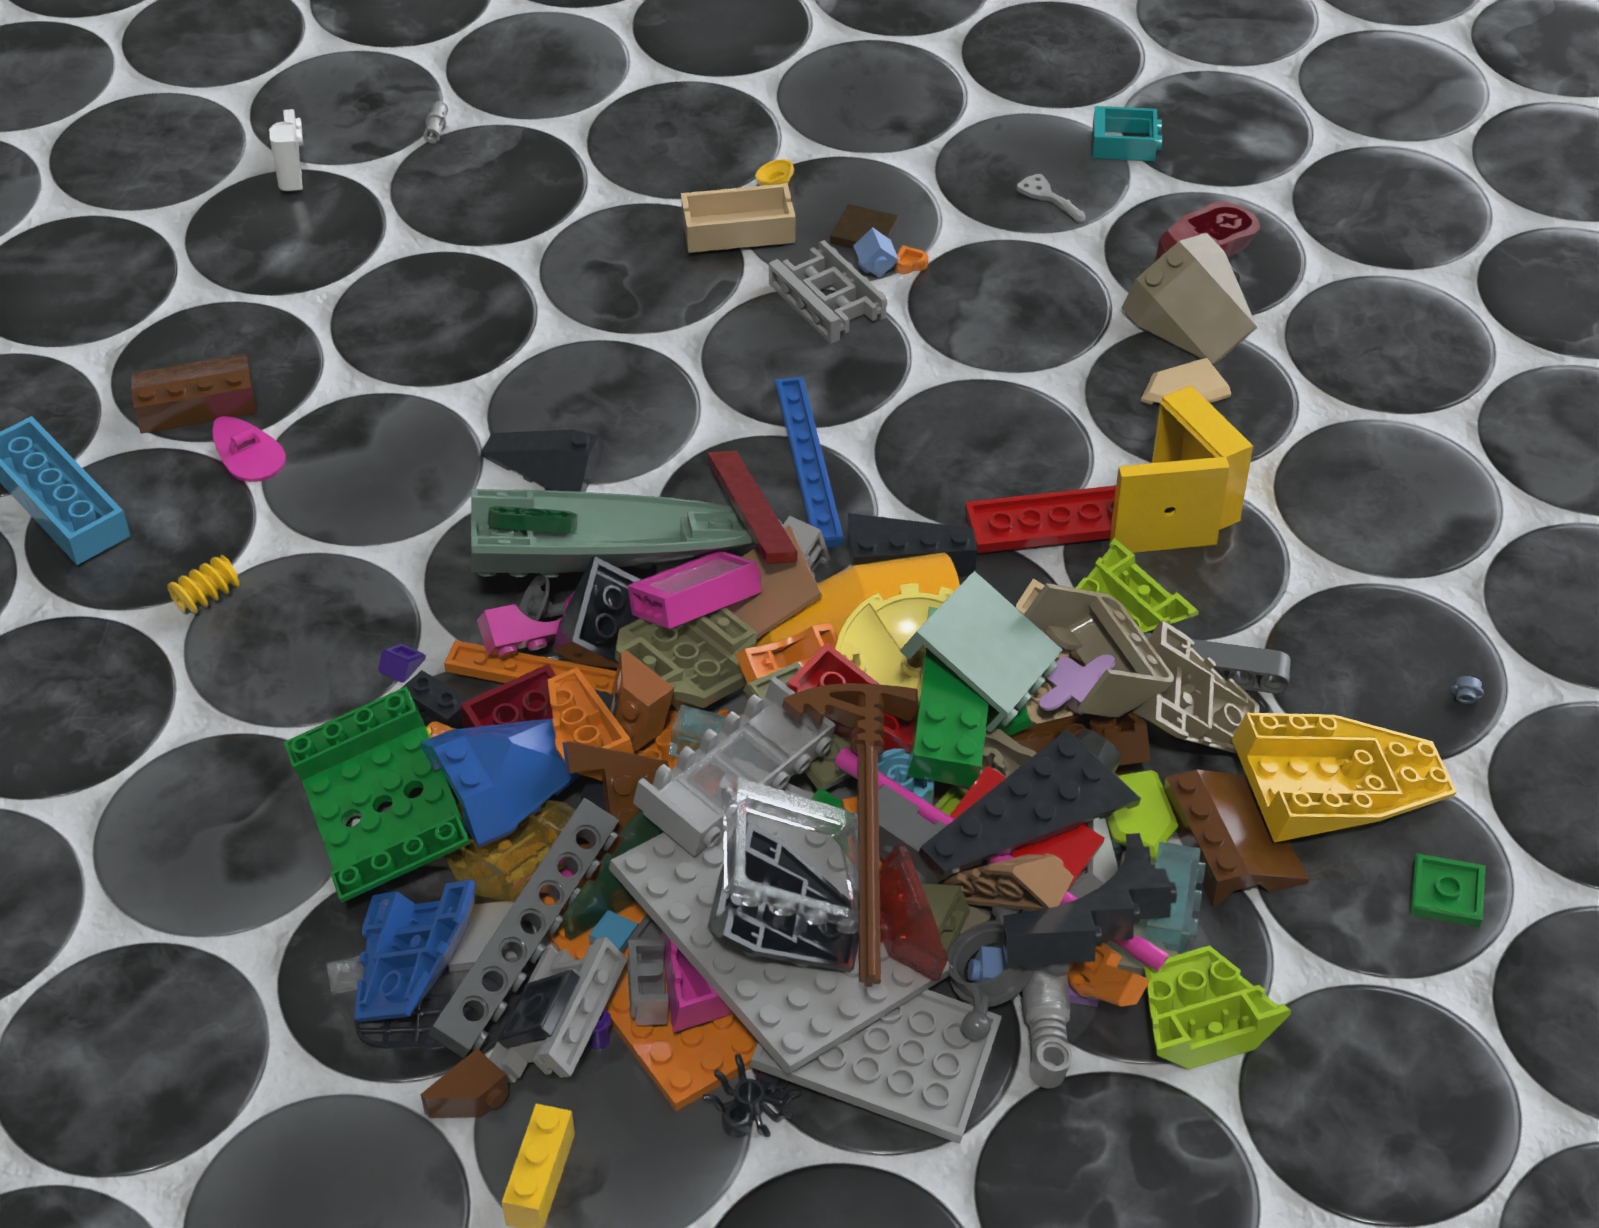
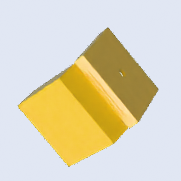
M1192 385L1162 397L1152 463L1118 467L1109 545L1116 538L1132 553L1217 545L1219 530L1240 522L1253 445ZM1169 507L1175 508V510L1170 513L1164 512Z

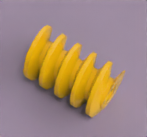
M220 555V558L213 557L210 560V565L207 563L201 564L199 571L191 570L189 578L181 576L178 579V584L170 582L167 587L172 600L182 613L185 614V610L189 609L193 614H197L196 603L199 602L203 607L207 608L209 606L208 596L217 602L219 601L218 590H221L225 595H229L228 584L239 589L240 583L230 561L224 555Z

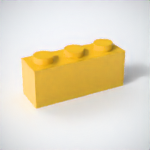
M535 1104L502 1199L506 1225L517 1228H544L575 1136L572 1111Z

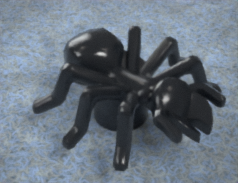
M736 1054L735 1061L740 1082L736 1085L735 1089L729 1085L727 1077L720 1070L716 1069L714 1075L721 1081L725 1093L734 1096V1100L722 1103L718 1096L703 1094L702 1100L714 1103L717 1110L722 1112V1127L728 1135L742 1137L749 1134L755 1120L758 1134L770 1137V1130L762 1122V1112L777 1123L783 1117L791 1118L793 1114L787 1110H780L778 1113H775L765 1102L786 1106L792 1097L801 1094V1089L789 1090L783 1098L769 1095L776 1090H785L790 1081L784 1080L780 1084L782 1078L761 1072L758 1069L754 1071L757 1080L747 1079L742 1056Z

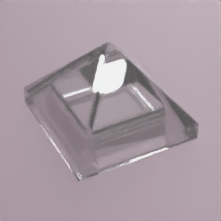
M360 956L326 963L332 995L357 989L358 981L364 980V965L359 963Z

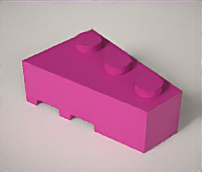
M662 931L660 939H665L664 970L673 1033L733 1014V1011Z

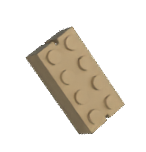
M788 183L681 193L682 222L688 253L796 243L795 213Z

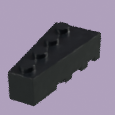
M848 513L847 539L851 566L945 552L951 558L958 577L970 576L974 571L976 572L977 545L974 528Z

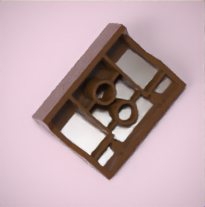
M247 353L132 373L131 392L140 434L215 421L216 418L221 416L239 417L257 413Z
M1193 770L1165 778L1164 791L1178 823L1176 833L1212 907L1221 904L1235 890L1259 884L1271 893L1309 883V878L1290 841L1285 840L1274 843L1246 775Z

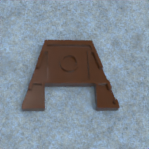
M563 742L566 773L601 769L606 812L619 820L613 829L618 836L607 852L601 848L595 857L600 861L595 871L609 865L610 861L617 856L664 832L643 815V811L633 804L638 781L644 778L652 785L658 768L663 764L669 767L667 760L576 742ZM589 843L578 844L583 849L591 848Z

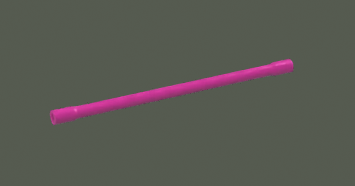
M845 747L836 757L834 765L858 780L857 755ZM878 771V788L885 784L918 806L920 810L917 814L935 825L939 820L947 826L954 820L943 811ZM998 854L985 860L992 864L1014 857L1010 854L1003 856ZM1066 891L1060 905L1079 898ZM1133 934V939L1111 940L1156 972L1161 970L1169 957L1168 953Z

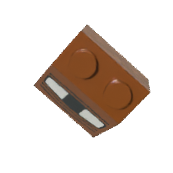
M624 650L620 655L610 695V711L631 738L633 750L637 751L662 733L674 687L628 651Z

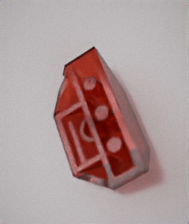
M903 843L896 844L879 868L880 942H883L889 957L933 981L940 980L948 957L945 948L942 947L940 942L939 930L910 854Z

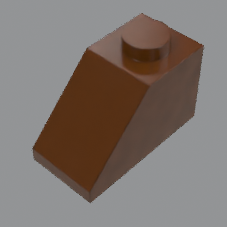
M476 1048L421 1093L424 1113L429 1118L483 1117L491 1109L494 1110L500 1107L509 1095L507 1075Z

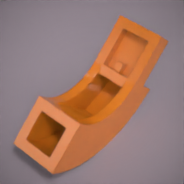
M832 623L815 625L794 636L772 644L745 648L736 653V657L740 664V670L745 676L747 683L796 662L803 667L826 642L836 649L838 637Z

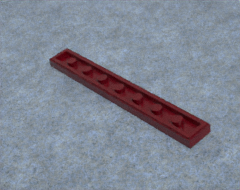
M708 452V463L766 564L796 562L797 549L738 452Z

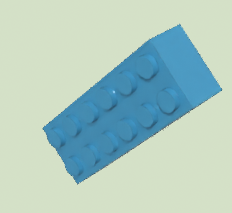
M32 416L0 432V483L76 565L130 537L124 511Z

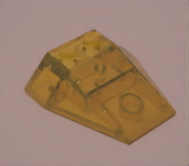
M546 800L538 812L534 815H528L510 835L478 848L470 834L469 845L443 857L456 881L471 879L476 882V895L515 902L576 809L564 802ZM459 803L458 807L463 817V806ZM559 865L558 871L564 868L565 865Z

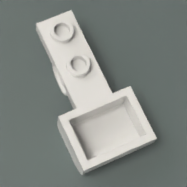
M294 109L284 110V122H278L269 129L278 187L284 191L302 190V171L299 159V145H303L301 118H295Z

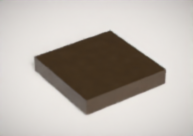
M848 204L830 235V243L854 249L853 245L871 228H874L890 239L898 225L899 215Z

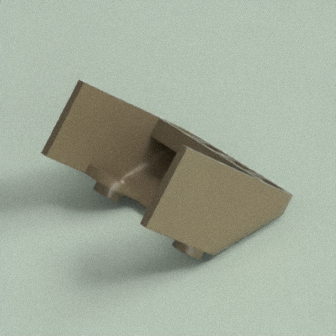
M1046 583L1024 614L1039 629L1045 630L1050 639L1061 649L1075 650L1085 665L1101 655L1108 654L1114 657L1116 661L1115 666L1112 669L1105 670L1077 709L1080 713L1101 715L1109 718L1121 717L1144 704L1154 695L1165 692L1174 681L1172 672L1124 606L1108 594Z

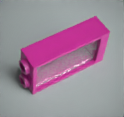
M717 551L628 585L632 615L670 629L761 593V573L758 564L730 553Z

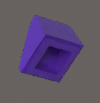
M400 643L382 651L378 670L399 682H405L424 662L426 655Z

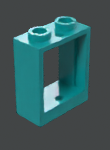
M1095 106L1092 131V158L1155 161L1156 151H1161L1162 120L1157 119V109ZM1105 132L1148 134V137L1105 135Z

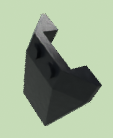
M748 822L742 829L720 870L708 928L719 939L751 955L851 972L854 969L859 942L858 907L779 837Z

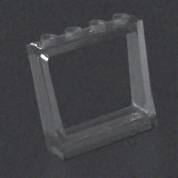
M739 777L721 790L724 826V892L741 897L740 902L746 906L755 907L764 903L773 906V912L778 915L789 916L799 913L805 915V921L810 924L821 925L830 922L837 924V930L841 933L852 934L858 932V814ZM747 811L837 839L845 866L852 909L749 880L745 875Z

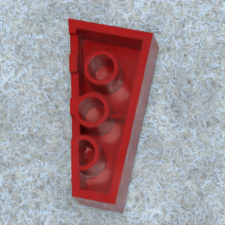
M826 642L787 682L786 686L797 693L806 689L832 684L879 683ZM883 712L884 751L900 748L906 749V754H910L914 718L908 722ZM828 718L836 724L834 732L852 740L851 728Z

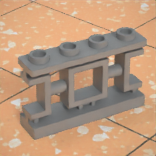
M825 240L819 242V250L815 248L810 249V260L797 266L791 264L787 259L782 262L778 259L769 262V285L830 344L840 340V331L844 333L849 332L851 319L863 314L872 321L877 318L879 320L886 318V306L888 303L884 293L877 290L865 276L863 277L850 262H847ZM832 284L839 289L827 296L820 291V289Z
M607 937L596 938L594 943L589 946L584 958L575 960L565 949L560 950L559 953L553 948L544 950L528 983L568 970H573L580 976V979L552 1036L509 1049L503 1047L499 1042L496 1043L489 1059L507 1075L508 1083L516 1082L517 1078L521 1077L527 1063L534 1062L545 1074H551L554 1071L560 1078L572 1075L628 960Z

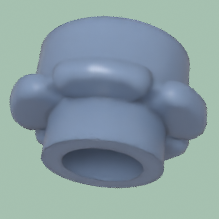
M1471 676L1456 678L1455 685L1451 687V692L1457 701L1465 704L1475 703L1476 700L1481 699L1484 693L1481 688L1482 682Z

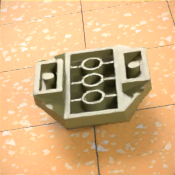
M726 607L670 629L640 618L619 629L615 659L619 662L621 652L626 650L673 686L674 691L670 705L681 713L695 706L705 708L747 684L745 676L740 670L736 653L745 648L756 647L757 632Z

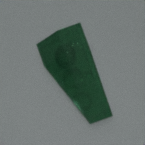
M641 809L619 834L624 840L615 853L611 855L607 852L601 860L603 865L599 870L597 879L595 881L589 880L585 883L562 916L564 933L567 939L572 940L596 926L607 910L618 913L637 902L609 870V865L612 859L664 832L643 815Z

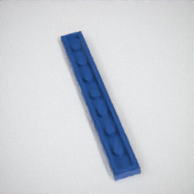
M804 378L776 379L775 390L807 523L821 530L826 547L843 546L844 536Z

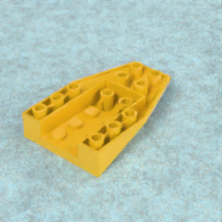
M1246 713L1232 737V742L1274 843L1378 822L1454 797L1457 793L1433 741L1337 715Z

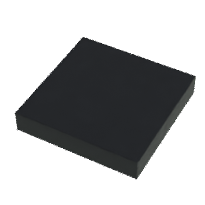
M568 970L527 983L497 1042L506 1049L552 1036L577 986L580 976L573 970Z

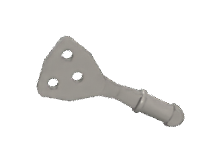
M1042 174L1026 177L1017 184L1018 192L1030 198L1053 202L1061 211L1066 212L1077 223L1085 221L1084 211H1080L1070 200H1066L1051 192L1050 184Z

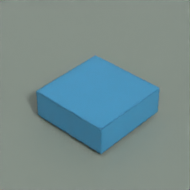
M607 910L589 934V941L594 943L596 938L607 937L623 953L628 946L629 937L638 924Z

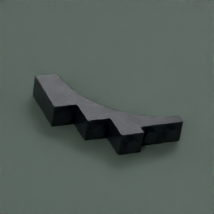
M1140 833L1126 834L1124 862L1115 875L1098 889L1060 906L1034 912L1003 915V948L1007 966L1095 962V947H1101L1102 941L1133 939L1134 925H1139L1140 919L1170 918L1171 904L1177 902L1176 884L1169 881L1165 868L1156 869L1155 864H1151L1149 846L1143 845Z

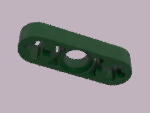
M493 506L488 510L487 524L499 529L572 533L576 531L577 514L564 510Z

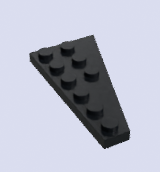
M1066 729L923 844L918 854L944 878L982 863V860L998 854L1003 856L1012 853L1015 848L1030 843L1033 845L1079 828L1082 823L1096 818L1101 820L1109 817L1113 812L1125 807L1127 809L1136 807L1140 804L1141 798Z

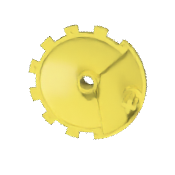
M908 583L900 585V595L883 601L879 593L862 602L843 625L838 636L836 650L880 685L915 688L918 691L921 667L914 668L909 664L914 660L922 661L924 645L910 660L900 650L927 621L929 607L939 608L954 591L941 586L938 595L920 593L919 583Z

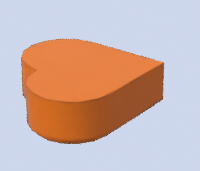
M903 245L897 253L899 261L894 264V270L897 273L909 274L913 271L925 270L928 267L929 257L924 251Z

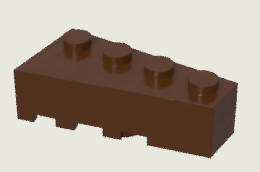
M1132 711L1121 717L1111 718L1083 713L1081 716L1076 714L1034 724L1032 727L1009 736L1021 746L1038 753L1066 729L1074 736L1078 735L1083 729H1089L1105 737L1118 749L1122 756L1118 766L1151 761L1147 724Z

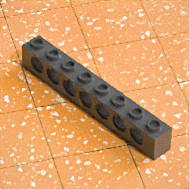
M584 798L427 1035L463 1058L470 1049L475 1050L481 1047L488 1036V1033L483 1030L490 1019L497 1022L508 1005L502 1001L509 990L516 993L527 976L522 972L523 967L527 961L533 964L536 962L546 947L540 941L546 932L553 935L564 919L559 914L564 904L570 907L573 905L582 891L577 886L583 876L590 879L600 863L595 858L601 848L607 852L618 836L613 831L619 822L617 818L588 799ZM576 838L586 839L591 848L583 849L579 847ZM565 865L569 867L573 876H563L558 871V866ZM539 894H550L555 904H544L540 900ZM529 921L533 923L536 933L530 934L525 932L521 928L520 922ZM501 950H512L517 955L518 961L513 963L506 961L502 956ZM491 978L495 980L499 990L496 992L486 990L482 984V979ZM463 1008H474L479 1014V1020L475 1022L467 1020L463 1015Z

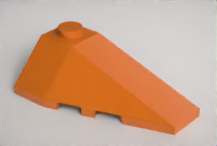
M578 667L548 679L556 739L555 745L557 753L564 763L563 742H576L634 754L631 738ZM601 769L575 772L602 780Z

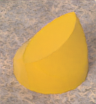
M787 159L773 160L764 164L757 170L755 175L759 186L789 184L794 174V166Z

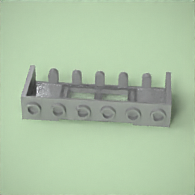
M773 677L770 680L765 698L761 699L756 694L752 695L747 701L744 714L738 716L735 712H730L724 720L722 731L718 734L712 729H708L702 736L699 749L695 752L686 746L679 754L676 767L671 770L665 764L661 765L656 771L652 785L644 778L638 781L633 804L643 811V815L695 857L706 847H712L729 827L733 829L738 826L749 810L760 808L770 793L774 790L776 792L781 791L792 775L803 773L816 757L825 755L833 745L834 741L831 738L836 724L827 717H824L822 725L819 726L806 713H803L801 721L797 722L782 708L784 698L795 692L779 679Z

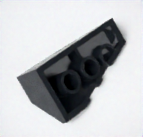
M576 430L491 433L481 451V457L507 471L515 470L521 473L524 480L530 483L535 481L543 485L545 490L586 492L601 463L599 435Z

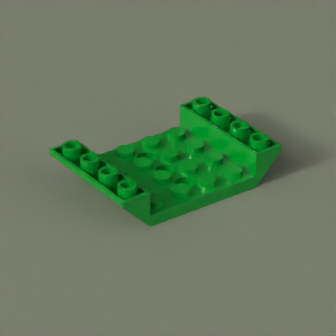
M407 686L284 741L292 768L302 781L334 870L330 874L339 900L342 903L470 844L469 831L463 822L462 814L447 778L441 769L434 771L420 746V742L431 737ZM418 787L423 788L422 793L418 797L408 798L411 790ZM392 802L391 807L387 811L377 812L378 807L382 803ZM361 816L360 821L355 826L346 827V823L351 817Z

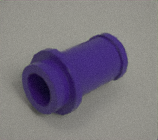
M603 1009L587 1042L589 1046L592 1044L593 1049H603L610 1042L608 1028L611 1024V1017L607 1010Z

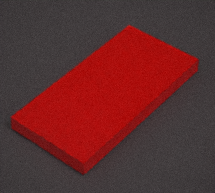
M987 766L949 816L956 819L1007 777ZM1081 824L1079 828L1031 845L1028 843L1017 847L1014 852L1009 854L1014 858L1027 854L1044 855L1045 853L1057 856L1063 861V867L1074 876L1067 889L1069 892L1103 845L1105 837Z

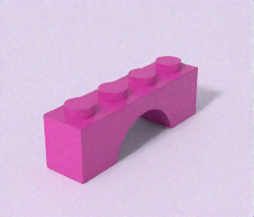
M574 592L565 601L564 612ZM513 604L485 610L477 619L487 656L498 654L499 657H507L517 653V649L528 647L529 651H534L546 647L549 642L555 641L561 618L552 622L535 621L524 615Z

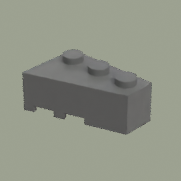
M885 784L878 788L879 854L886 863L894 865L914 888L920 889L923 883L938 884L947 877L943 878L918 853L920 847L946 827V825L939 820L935 825L917 814L920 810L918 806ZM857 810L847 823L854 828V832L858 836Z

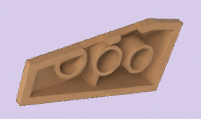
M1049 853L1044 855L1027 854L950 875L938 884L961 886L967 904L1038 911L1059 906L1074 876L1063 867V861L1055 855Z

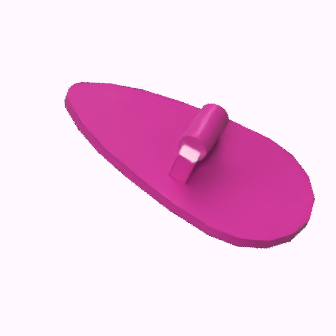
M221 416L215 419L213 424V440L224 466L232 476L242 481L258 482L272 478L281 471L285 465L286 454L282 446L271 436L252 424L237 418Z

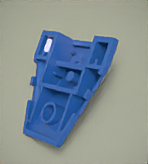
M553 718L455 729L420 742V746L434 771L438 769L443 771L463 806V822L478 848L510 835L528 815H534L541 809V805L552 795L557 796L581 776L578 773H566L565 763L556 750Z
M470 879L446 883L440 901L421 904L413 903L397 891L372 896L362 926V936L366 938V950L360 953L359 963L364 965L363 980L361 979L357 983L355 1020L365 1022L408 1017L442 976L465 934L474 906L476 882Z

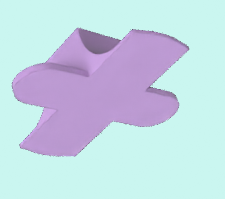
M1108 654L1101 655L1084 667L1067 656L1057 660L1056 662L1059 665L1046 678L1055 688L1041 697L1039 701L1040 707L1043 710L1050 711L1065 704L1081 716L1083 713H1080L1077 709L1105 670L1112 669L1115 666L1116 661L1114 657Z

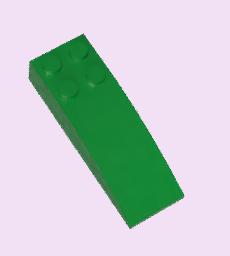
M929 607L927 620L938 608ZM925 645L918 686V710L914 717L907 776L972 787L978 779L982 767L988 702Z

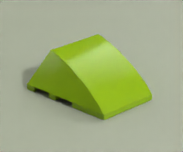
M1116 538L1110 543V548L1102 558L1099 557L1095 562V568L1088 577L1083 578L1076 587L1077 589L1105 593L1117 599L1143 633L1155 630L1158 623L1162 620L1172 624L1198 615V610L1178 592L1171 595L1135 563V555Z
M1211 946L1168 957L1159 972L1144 964L1145 977L1149 980L1147 993L1157 1056L1186 1069H1193L1255 1050L1291 1014V1010L1283 1003L1277 1005L1268 998L1263 987L1260 985L1253 986L1240 975L1241 970Z

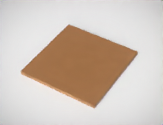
M790 525L785 527L784 530L798 551L797 561L792 563L766 564L759 550L755 547L742 556V558L757 562L761 573L760 585L762 592L726 606L729 611L757 632L756 640L822 596Z

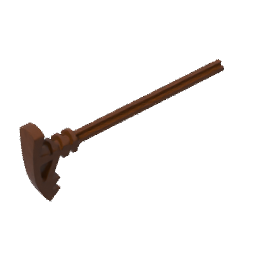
M848 683L825 685L806 689L785 697L782 708L797 722H800L803 713H806L819 726L822 725L823 718L828 717L851 728V752L857 755L859 982H864L865 987H872L873 983H881L878 756L885 750L883 712L910 722L916 716L918 710V691L915 688L880 684Z

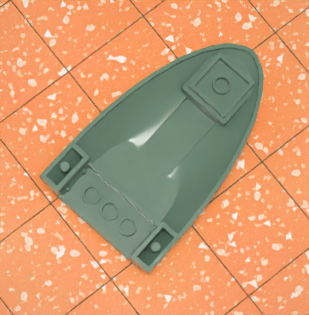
M471 489V572H477L481 576L509 573L511 576L524 577L528 573H541L544 577H558L560 573L585 571L591 558L594 556L617 568L634 566L640 569H648L652 565H665L666 568L672 569L690 562L691 558L755 544L734 507L676 498L613 493ZM493 506L570 511L577 514L576 531L572 533L494 528L487 524L488 510Z

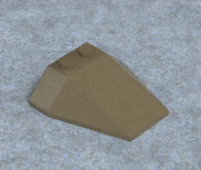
M1207 233L1180 240L1136 278L1121 307L1140 329L1200 359L1208 358L1213 366L1257 329V325L1226 253Z

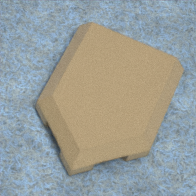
M1203 358L1153 373L1141 398V402L1151 405L1153 402L1160 403L1163 396L1190 385L1209 403L1231 397V391L1227 382L1208 358Z

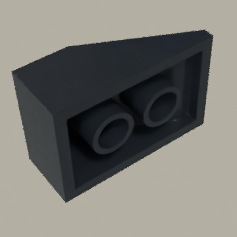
M596 556L592 557L559 622L552 651L582 665L617 671L619 662L615 659L619 629L638 620V617L632 615L628 585L641 581V579Z

